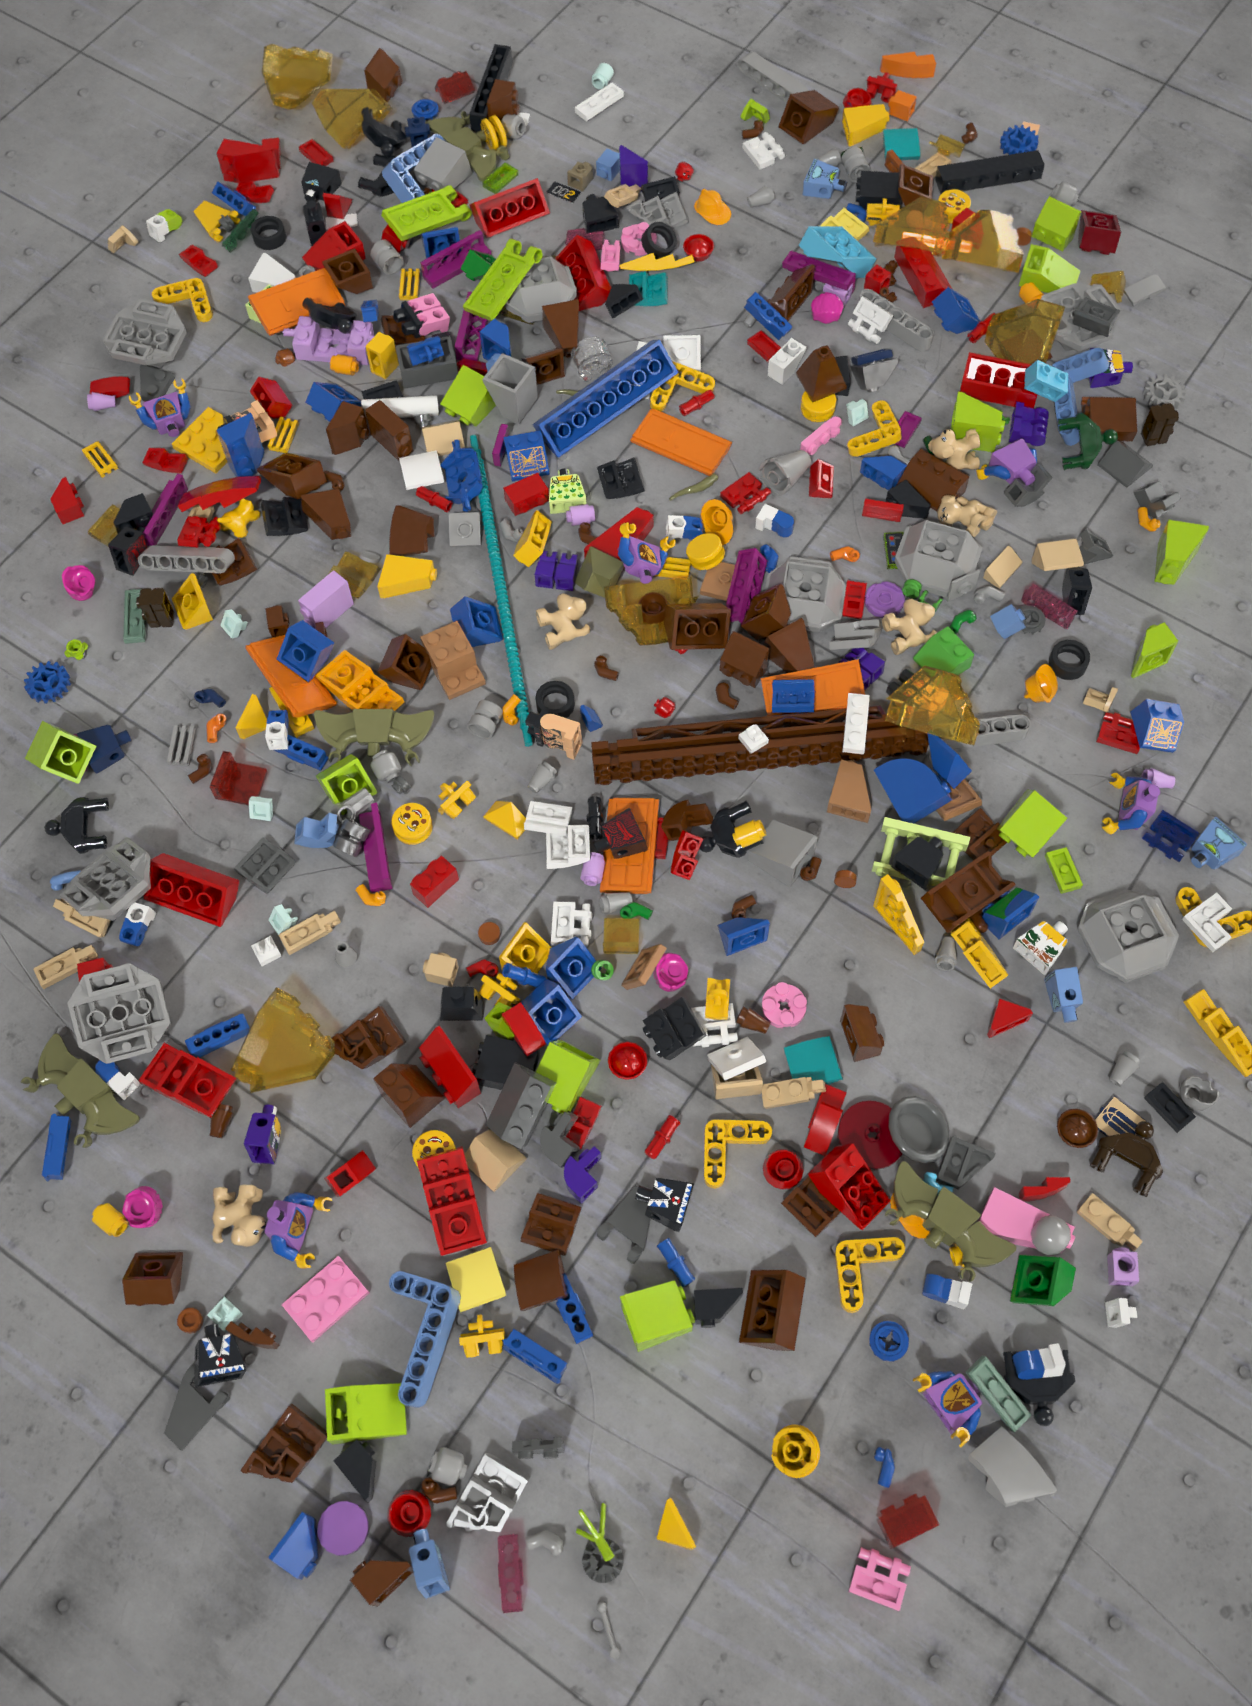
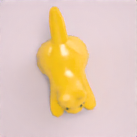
M243 498L239 500L238 507L224 513L217 521L221 523V530H232L235 537L243 538L248 534L246 525L259 519L261 514L258 510H254V505L251 501Z

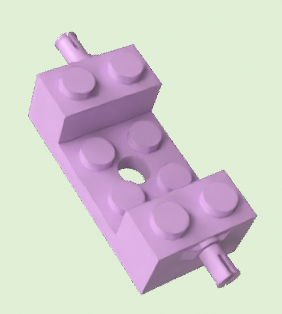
M299 316L295 329L284 328L283 336L294 337L292 345L296 360L330 362L333 355L340 354L356 357L359 365L369 364L365 346L375 336L372 322L354 320L352 330L347 334H343L337 329L320 328V325L311 317Z

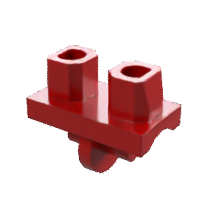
M885 72L883 77L877 75V78L868 76L867 92L870 94L871 99L875 98L877 93L882 94L881 100L889 103L891 96H894L897 92V84L893 83V79H889L888 72Z

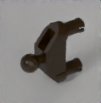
M1141 1121L1135 1127L1136 1135L1130 1132L1099 1139V1149L1090 1166L1093 1169L1098 1166L1097 1171L1103 1173L1111 1156L1119 1157L1141 1170L1142 1174L1133 1190L1136 1193L1141 1191L1140 1195L1147 1197L1155 1179L1161 1178L1163 1170L1153 1145L1145 1141L1153 1136L1154 1128L1149 1122Z

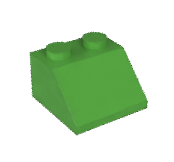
M947 626L933 635L913 657V660L940 687L969 669L974 653Z

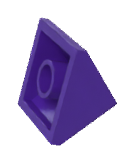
M620 145V184H626L629 187L638 185L641 188L642 184L648 183V161Z

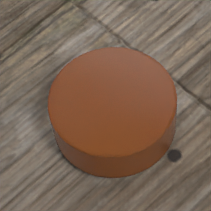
M1018 228L1014 232L1013 241L1017 245L1025 246L1030 243L1032 233L1027 228Z
M840 870L835 874L834 883L841 888H852L856 885L857 876L852 871Z
M493 922L482 924L478 930L479 939L483 944L493 945L500 939V929Z
M186 1308L178 1315V1327L187 1334L195 1333L203 1325V1316L195 1308Z

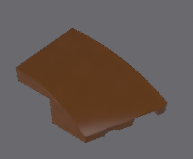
M396 505L390 528V555L409 556L428 552L427 538L434 537V518Z
M378 1006L364 1019L357 1020L344 1032L337 1033L322 1047L340 1056V1058L353 1063V1065L366 1069L399 1049L406 1043V1040L384 1008Z
M291 1404L287 1407L276 1425L270 1429L259 1447L253 1451L240 1471L245 1474L254 1473L263 1475L265 1478H278L280 1481L293 1483L327 1440V1431L295 1405Z

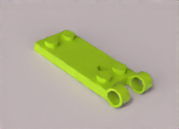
M448 185L443 189L384 209L381 216L398 238L404 241L458 220L462 222L467 221L472 216V211L466 204L458 208L451 204V201L457 197V192L451 185Z
M509 239L505 248L464 303V310L490 321L496 318L533 264L541 261L542 250L530 246L525 256L522 257L519 255L522 249L521 242Z

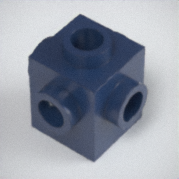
M424 117L407 119L408 126L405 127L406 138H410L411 147L428 139L430 128L429 124H425Z

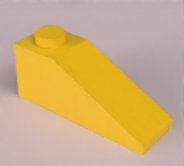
M538 510L534 512L513 554L520 563L525 564L527 567H530L543 553L552 523L551 520Z

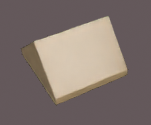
M459 420L421 427L427 452L437 451L438 456L448 455L453 451L452 441L459 440L460 448H465Z
M1077 539L1038 543L1032 557V564L1043 571L1084 566Z
M711 1065L715 1099L761 1094L763 1081L758 1066L724 1080L713 1065Z
M491 1129L476 1136L465 1153L468 1168L493 1192L527 1160L514 1145L500 1139Z

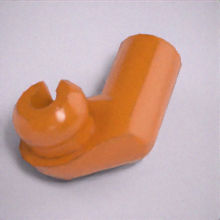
M846 546L831 551L830 558L832 561L842 558L850 562H856L860 558V553Z
M219 713L207 722V742L215 743L218 741L217 732L224 727L227 720L224 714Z

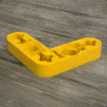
M199 278L164 285L152 291L153 300L164 304L191 298L195 315L200 322H208L213 317L204 284ZM177 290H183L179 294L174 293ZM198 298H204L203 301L196 302Z
M673 362L678 373L665 382L670 386L668 390H663L660 386L653 390L650 398L651 409L663 411L676 384L702 394L707 390H712L713 392L715 380L710 375ZM692 375L694 380L686 381L684 376ZM706 382L709 383L707 387H704ZM659 395H661V402L656 404L655 402L658 401Z
M880 400L872 405V414L879 429L854 437L848 441V452L851 456H861L901 440L900 426L886 401ZM885 420H890V421H891V422L888 423V424H883V423H882V422L885 421ZM872 439H879L877 442H870Z
M1189 887L1180 889L1175 897L1176 904L1183 917L1202 903L1197 892ZM1185 895V897H1190L1191 899L1190 901L1187 899L1183 900L1182 897ZM1243 911L1220 919L1217 922L1221 926L1223 924L1230 925L1233 933L1229 935L1232 937L1231 939L1252 932V911ZM1244 919H1245L1246 921H1249V920L1251 921V924H1250V925H1249L1248 923H1244V924H1242L1240 927H1239V925H1238V924H1240ZM1192 931V933H1193V935L1195 936L1197 942H1198L1200 945H1202V946H1204V947H1207V946L1198 938V936Z
M709 1121L705 1126L704 1181L706 1185L715 1189L721 1187L724 1183L726 1143L766 1144L771 1139V1126L765 1121ZM713 1126L722 1131L718 1132L717 1142H713V1133L709 1132L713 1129ZM734 1127H742L745 1131L744 1136L740 1138L733 1136L732 1129ZM748 1127H752L751 1132H758L759 1128H763L764 1132L768 1133L764 1134L763 1138L759 1137L758 1133H752L751 1138H748ZM717 1148L721 1151L722 1155L719 1159L713 1160L708 1156L709 1150ZM722 1164V1167L717 1166V1176H721V1178H718L717 1182H712V1178L708 1177L712 1175V1166Z
M887 1237L845 1240L837 1245L835 1261L840 1303L846 1312L855 1313L863 1305L859 1264L899 1260L905 1252V1245L901 1239ZM892 1243L896 1248L900 1249L896 1255H893L892 1251H884V1256H880V1244H883L882 1249L890 1248ZM866 1245L874 1246L877 1251L874 1257L866 1256L863 1252V1247ZM843 1247H847L848 1251H852L848 1258L849 1264L841 1267V1264H845V1255L840 1254V1252L843 1250ZM846 1270H851L854 1272L856 1280L852 1283H847L843 1280L842 1273ZM857 1287V1290L853 1289L852 1292L853 1298L858 1299V1302L855 1303L854 1307H851V1304L846 1303L845 1300L849 1298V1289Z

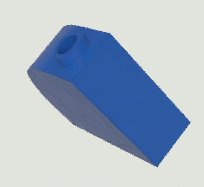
M907 758L895 759L874 769L900 819L904 822L914 824L953 800L949 794L952 790L947 782H942L936 773L917 760Z

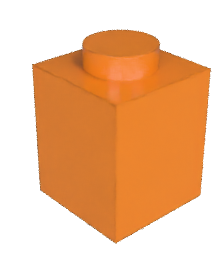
M898 90L889 100V115L908 121L915 110L917 96Z

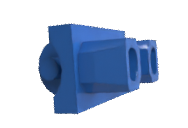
M439 336L430 337L424 341L407 346L413 366L426 361L432 362L434 358L444 355Z

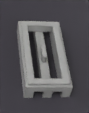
M174 725L167 757L168 765L189 766L196 732L194 726H190V728L182 726V728H179L177 725ZM179 733H180V738H179V743H178L176 758H175V760H174L175 752H176V747H177V742H178V737H179ZM188 734L184 759L181 760L185 736Z

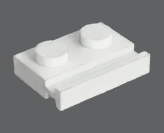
M530 801L524 830L566 836L572 815V807Z

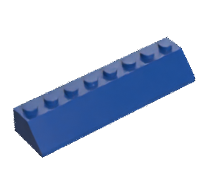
M651 340L532 425L536 431L541 430L544 443L559 458L675 376L678 371L661 341Z

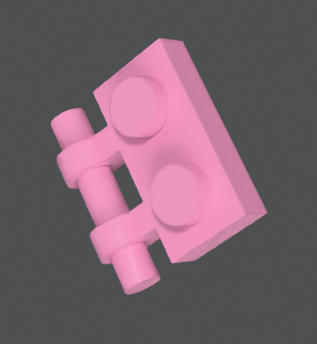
M861 1547L858 1558L866 1560L867 1566L866 1568L858 1565L855 1566L848 1592L900 1611L907 1584L897 1581L899 1573L909 1576L911 1566L902 1563V1560L894 1557L891 1559L879 1554L878 1550L873 1548L870 1551ZM876 1564L890 1569L889 1576L874 1572Z

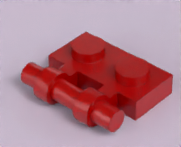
M748 472L721 491L720 497L732 508L740 505L737 510L740 514H743L746 511H751L758 502L761 503L766 500L771 491L768 487L760 490L762 483Z
M188 516L177 539L178 546L198 548L199 544L203 543L204 546L210 547L215 542L216 533L219 532L221 527L217 521L218 517H214L208 523L207 518Z
M1105 712L1103 720L1110 721L1111 723L1102 722L1096 742L1138 754L1140 746L1133 720L1120 716L1121 714L1116 712L1114 714Z

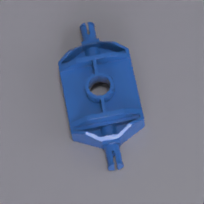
M454 440L452 441L453 451L440 464L445 470L449 497L445 496V498L455 504H462L463 511L468 512L471 510L470 501L480 494L483 487L477 452L472 448H460V441Z

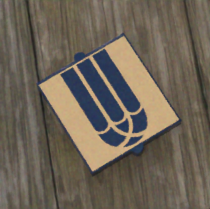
M1115 1096L1105 1107L1100 1108V1113L1095 1118L1098 1130L1106 1137L1130 1132L1136 1135V1125L1141 1121H1146Z

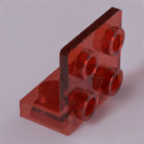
M223 751L211 781L210 789L215 799L249 806L251 796L259 797L268 771L266 768L236 763L231 752Z

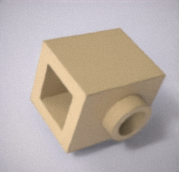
M431 953L429 960H425L423 965V973H425L427 981L453 987L459 968L457 959L451 958L445 953Z

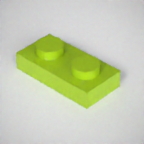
M1067 847L1045 854L1046 861L1061 894L1082 888L1083 883Z

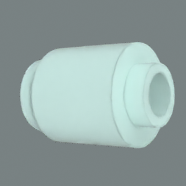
M601 63L592 76V84L595 88L603 89L612 78L614 71L609 64Z

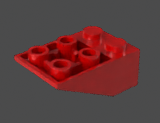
M344 221L329 228L303 255L302 259L307 266H312L317 271L325 268L322 261L352 249L357 251L362 260H365L366 256L362 241L347 222Z
M853 1143L835 1146L808 1173L820 1194L860 1230H864L891 1201Z

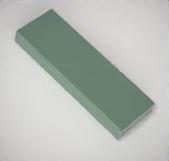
M141 589L125 590L123 633L125 644L145 642L146 620H143L142 610L138 609L136 605V598L139 597Z
M982 1355L965 1372L1010 1431L1016 1432L1032 1416L986 1356Z

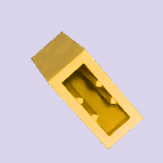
M884 104L843 109L842 125L848 146H853L886 129V122H889V112L886 111Z
M386 554L377 586L380 598H389L431 588L432 582L437 578V569H434L433 560Z

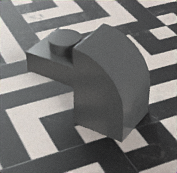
M1036 464L1031 470V473L1035 476L1032 484L1027 486L1021 479H1015L1004 492L1015 507L1027 506L1045 493L1043 489L1052 477L1041 464Z
M1160 481L1149 483L1134 492L1140 507H1146L1148 515L1153 518H1158L1175 507L1174 503L1181 499L1178 492L1166 495Z
M572 1112L561 1113L554 1121L555 1127L544 1126L540 1136V1144L544 1154L560 1168L565 1167L570 1156L574 1157L580 1148L566 1137L578 1119Z

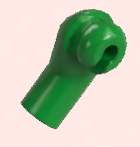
M966 610L955 615L949 628L956 634L962 623L966 621L968 624L974 623L977 617L973 614V611Z
M636 902L625 905L620 910V916L624 919L641 916L649 920L653 913V910Z

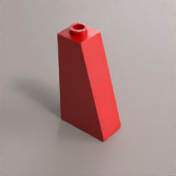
M636 507L584 548V559L590 546L621 560L618 556L620 538L623 537V534L620 532V526L627 522L629 525L634 523L636 531L629 534V536L644 541L654 527V515L647 510Z

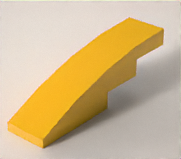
M654 253L621 264L619 269L637 272L661 271L694 263V259L691 255L675 261L673 254L656 260Z
M970 918L951 931L952 937L964 951L963 954L990 989L1009 976Z
M1205 989L1197 991L1184 1000L1183 1003L1224 1056L1244 1077L1252 1074V1045L1240 1027L1233 1026L1221 1007L1216 1008Z

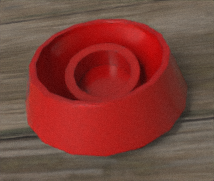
M861 88L849 90L843 98V106L845 108L872 105L870 94Z
M695 234L686 238L683 248L687 257L692 255L694 261L701 262L709 258L713 251L714 243L706 235Z
M622 1042L614 1046L609 1052L608 1066L611 1072L618 1078L634 1079L640 1076L646 1069L647 1055L643 1048L636 1043Z
M779 1149L770 1153L765 1159L763 1174L767 1182L773 1187L790 1189L802 1179L804 1172L803 1162L793 1151Z
M404 1490L397 1494L391 1500L387 1510L391 1529L403 1537H413L412 1534L414 1532L425 1529L431 1518V1506L428 1499L421 1492L415 1490Z

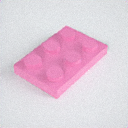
M337 1256L287 1299L282 1306L313 1343L365 1298L369 1292L343 1260Z

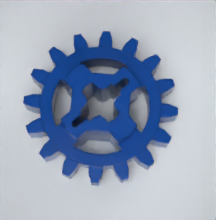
M1015 125L1014 129L1008 127V131H1004L1003 136H1001L1000 149H1003V154L1009 153L1008 155L1036 151L1039 136L1035 135V130L1030 131V127L1024 128V125H1021V128Z
M47 661L46 665L40 662L38 668L32 667V673H26L29 678L24 679L26 684L24 688L31 699L35 698L38 703L43 700L47 704L49 699L56 702L55 697L63 698L61 693L68 692L66 686L71 685L68 672L58 662H55L53 665L50 661Z

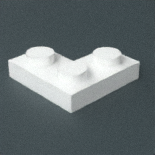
M1218 893L1212 895L1182 918L1184 923L1212 953L1232 938L1217 922L1232 910Z

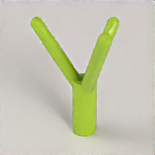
M601 1504L599 1534L584 1511L580 1509L578 1513L592 1535L579 1528L576 1529V1533L594 1542L605 1561L611 1560L614 1554L604 1538L606 1504Z

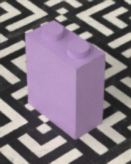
M334 570L298 600L301 608L300 612L305 619L304 621L315 629V623L323 622L325 628H327L354 605L348 582Z

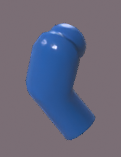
M848 203L846 209L852 214L858 215L857 218L864 223L867 211L859 205Z
M763 545L760 548V553L767 560L765 570L770 573L776 568L778 554L769 545Z
M877 1447L874 1458L876 1461L882 1462L878 1484L890 1488L895 1470L892 1453L888 1448Z

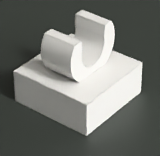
M756 724L740 733L738 737L751 754L768 744L769 741Z
M271 936L251 945L261 966L282 957Z
M1117 1298L1105 1302L1108 1327H1121L1130 1324V1318H1137L1136 1308L1128 1307V1300L1126 1298Z

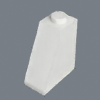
M263 253L248 279L252 292L257 293L262 291L268 284L273 287L295 279L296 276L268 254Z

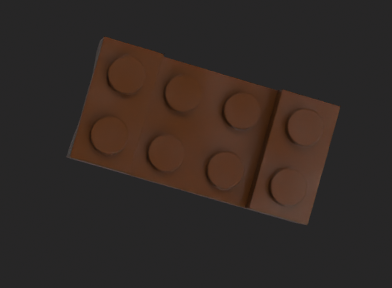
M987 851L929 890L921 897V900L945 931L949 933L984 907L999 899L1004 893L1010 891L1016 884L1013 881L1004 880L1000 877L992 866V855L990 851Z

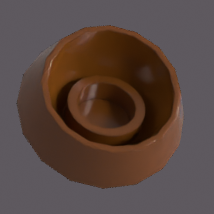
M647 593L639 600L636 609L637 616L641 621L648 624L661 623L664 621L665 605L670 603L660 593Z
M1069 1109L1061 1114L1057 1122L1058 1134L1068 1146L1075 1148L1087 1147L1097 1138V1123L1092 1115L1085 1110Z

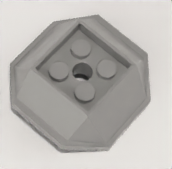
M551 256L542 258L537 264L534 263L505 303V308L513 314L520 316L527 323L542 320V306L574 300L577 292L569 266H563Z
M1074 283L1042 295L1036 315L1053 338L1059 341L1065 351L1077 350L1080 352L1112 339L1118 317L1108 337L1073 324L1075 310L1085 297L1121 311L1101 284H1093L1091 286Z
M139 298L133 302V305L117 313L102 341L114 359L161 369L167 361L174 359L186 335V330L173 305Z
M925 520L917 525L905 528L894 562L904 577V581L909 579L916 580L922 585L921 591L927 590L928 593L947 597L952 581L976 571L983 547L973 539L969 531Z
M790 556L767 575L765 591L779 584H782L791 612L788 625L802 618L806 631L821 632L835 623L841 622L846 584L830 562Z
M126 837L119 844L105 850L76 875L67 885L66 890L62 891L60 897L82 916H95L114 921L151 889V857L144 849Z
M1127 889L1087 903L1077 928L1097 968L1116 976L1117 979L1124 983L1165 969L1179 938V934L1159 897ZM1125 928L1131 929L1133 933L1127 932Z
M131 963L83 975L67 1003L79 1048L106 1064L154 1051L171 1023L160 979ZM118 1006L126 1010V1016L123 1019H117L114 1015V1011Z

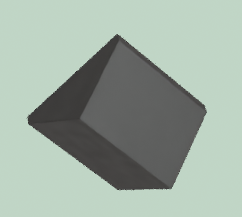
M1085 297L1075 310L1073 324L1108 337L1120 310Z
M1116 441L1100 460L1098 466L1128 488L1151 469L1153 464L1124 442Z

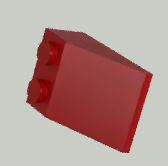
M224 138L216 153L224 181L244 183L279 178L280 176L273 147Z

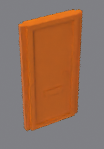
M325 268L248 296L252 308L269 336L282 332L284 328L290 329L297 326L299 316L310 317L309 311L302 305L305 298H312L316 304L334 307L338 302L345 305V301Z
M654 408L650 409L631 438V442L708 476L715 472L732 445L731 441Z
M285 635L246 645L245 649L293 718L313 714L316 710L331 709L333 706H336V701L316 676L310 682H307L277 660Z
M859 659L761 678L767 716L805 713H772L773 680L813 679L815 686L814 712L847 709L848 693L865 695Z
M609 799L607 821L630 808L646 841L648 850L619 859H614L610 849L604 851L605 867L602 882L600 883V893H652L659 799Z

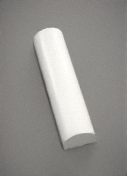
M437 395L361 400L365 416V409L379 400L399 418L415 417L424 414L438 416Z

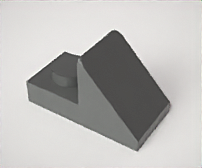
M1088 530L1080 534L1083 542L1079 549L1084 564L1109 559L1113 556L1106 540Z

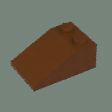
M284 453L257 468L258 473L281 492L295 499H301V495L317 490L321 487L320 485L327 482L320 460L291 453Z

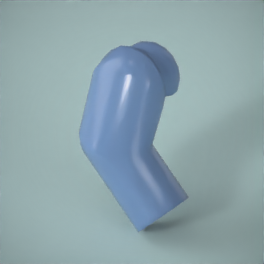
M81 870L53 876L50 879L51 888L56 891L61 890L63 884L70 883Z

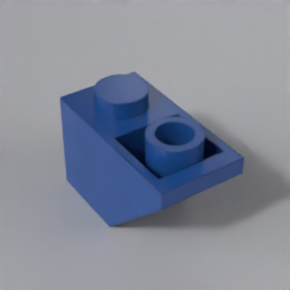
M893 456L867 457L862 460L860 473L879 484L880 487L890 490L897 485L907 465Z

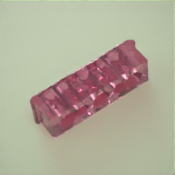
M1035 584L1029 589H1025L1021 599L1024 604L1039 608L1046 618L1064 629H1069L1077 614V610ZM1059 618L1064 619V622H1060Z
M518 1534L501 1535L498 1537V1575L503 1614L523 1612L521 1586H523L524 1582L522 1559L519 1557ZM507 1544H512L514 1547L511 1553L513 1556L511 1563H506L508 1555L504 1553V1548ZM513 1567L515 1575L513 1578L508 1579L505 1571ZM511 1582L515 1585L513 1592L517 1595L514 1603H510L507 1599V1595L510 1593L507 1586Z

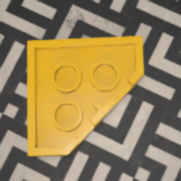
M208 407L172 443L173 449L185 454L188 458L217 474L227 463L216 431L217 427L225 424L223 415Z
M887 874L880 880L873 907L913 955H916L922 950L924 944L923 937L920 934L900 884Z

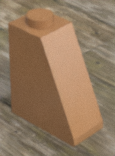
M841 759L827 812L868 823L871 806L862 765L852 760L845 761Z

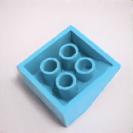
M809 226L798 245L808 257L837 261L839 266L856 273V279L865 278L877 259L841 226Z

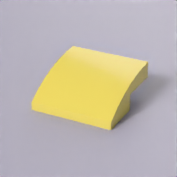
M843 208L834 218L829 216L820 225L841 226L857 241L869 232V227L846 208Z
M491 1247L446 1263L452 1287L460 1293V1312L506 1296Z

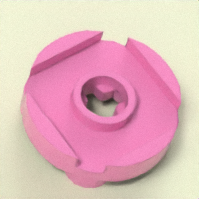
M641 222L640 224L623 228L621 245L627 253L631 251L636 256L647 254L642 247L641 241L638 239L642 238V234L649 227V224ZM651 233V238L656 244V233Z
M780 982L769 988L762 999L763 1015L766 1020L771 1022L772 1026L777 1028L794 1027L805 1016L807 1000L797 987ZM787 1002L790 1009L780 1010L779 1003Z

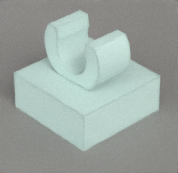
M865 400L851 401L846 404L849 424L852 426L869 418L867 402Z
M232 609L225 610L221 627L231 639L237 638L240 630H245L248 623L247 621L242 622V615L236 614Z
M251 796L249 799L250 818L271 821L273 818L272 798Z
M282 904L274 906L269 918V922L278 935L294 926L298 920L297 917L291 918L292 909H284Z
M223 1297L207 1316L215 1324H219V1327L226 1333L227 1330L225 1328L230 1321L235 1323L243 1313L227 1298Z

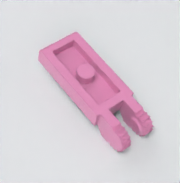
M604 240L601 270L619 271L620 240H616L614 245H609L608 240Z
M835 416L822 424L801 442L800 450L813 455L822 444L825 445L830 438H835L837 434L839 435L842 422L840 417Z

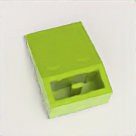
M1031 244L1019 286L1022 287L1024 284L1032 282L1040 291L1050 293L1077 283L1080 270L1051 249Z
M401 1383L354 1385L325 1389L327 1441L335 1445L355 1442L356 1440L365 1441L407 1435L405 1405L400 1402L398 1397Z

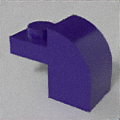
M595 1146L590 1150H584L578 1157V1162L570 1156L564 1167L566 1187L581 1204L598 1188L597 1181L588 1173L601 1160V1152Z

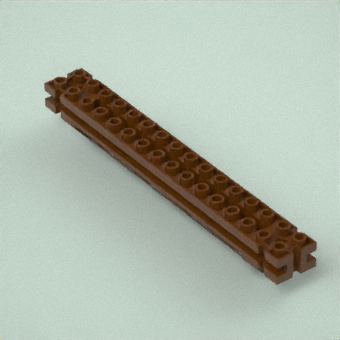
M880 705L869 706L864 754L842 752L845 722L843 720H846V709L632 729V738L620 739L616 743H608V741L591 742L595 785H609L612 783V780L630 783L638 780L651 781L659 778L693 777L694 775H713L721 772L734 773L742 770L755 771L763 768L776 769L784 766L797 767L798 765L838 763L841 759L845 761H859L861 759L871 758L875 760L889 756L896 758L901 757L905 752L917 756L927 752L929 746L927 732L929 730L932 731L931 725H928V710L911 712L910 715H903V713L886 714ZM828 719V720H826V721H824V722H822V723L810 721V720ZM755 724L767 725L761 728V731L769 739L768 744L751 754L738 739L739 734ZM704 730H707V731H705V732H703V733H701V734L690 733V732H694V731H704ZM646 736V737H644V738L638 740V737Z

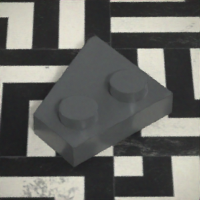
M140 365V394L142 401L146 402L166 395L175 379L174 374Z
M952 1136L936 1181L959 1190L995 1157L996 1153Z
M553 1437V1440L531 1439L512 1441V1452L514 1455H518V1459H532L533 1454H543V1458H558V1453H564V1442L562 1437Z

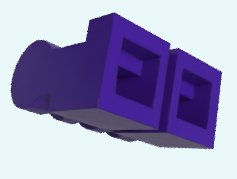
M1016 402L1012 413L1008 443H1014L1023 438L1025 443H1030L1033 446L1043 445L1046 442L1048 410L1045 408L1033 409L1024 407V403Z
M544 550L540 555V560L534 574L535 586L553 589L555 581L556 589L574 591L578 555L572 554L571 559L568 560L567 553H562L560 564H558V552H553L552 556L548 557V551Z
M853 648L851 652L845 655V659H841L838 663L859 659L864 690H866L870 684H873L884 673L885 661L872 652L869 654L864 648Z

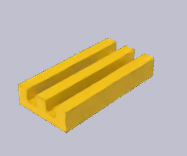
M401 269L400 300L418 298L419 269H416V271ZM408 277L406 296H404L405 279ZM412 277H415L413 296H410Z
M284 417L279 418L275 427L277 436L270 439L268 444L269 450L281 453L288 452L299 426L298 420L292 422L289 418L287 420H284ZM289 426H290V427H291V428H290V431H289L288 436H287V438H286V440H285L286 433H287L288 428H289Z
M99 441L82 449L83 454L101 478L105 477L104 474L106 472L110 474L112 469H118L116 463ZM97 447L110 463L109 465H106L94 448ZM89 451L92 452V454L96 457V459H97V460L99 461V463L102 465V467H103L102 469L98 466V464L95 462V460H94V459L91 457V455L88 453Z
M667 557L662 568L666 570H661L655 576L688 580L691 561Z

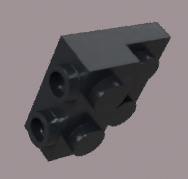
M683 997L665 1009H658L642 1020L645 1024L642 1028L645 1035L649 1039L653 1038L656 1044L653 1046L655 1053L660 1058L663 1057L667 1060H672L707 1036L686 999Z

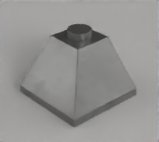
M889 357L859 366H850L859 388L867 390V392H874L878 390V387L884 386L896 367L898 358Z

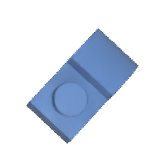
M328 813L321 821L304 817L296 824L294 844L309 848H327L332 846L339 827L338 823H336L337 815Z

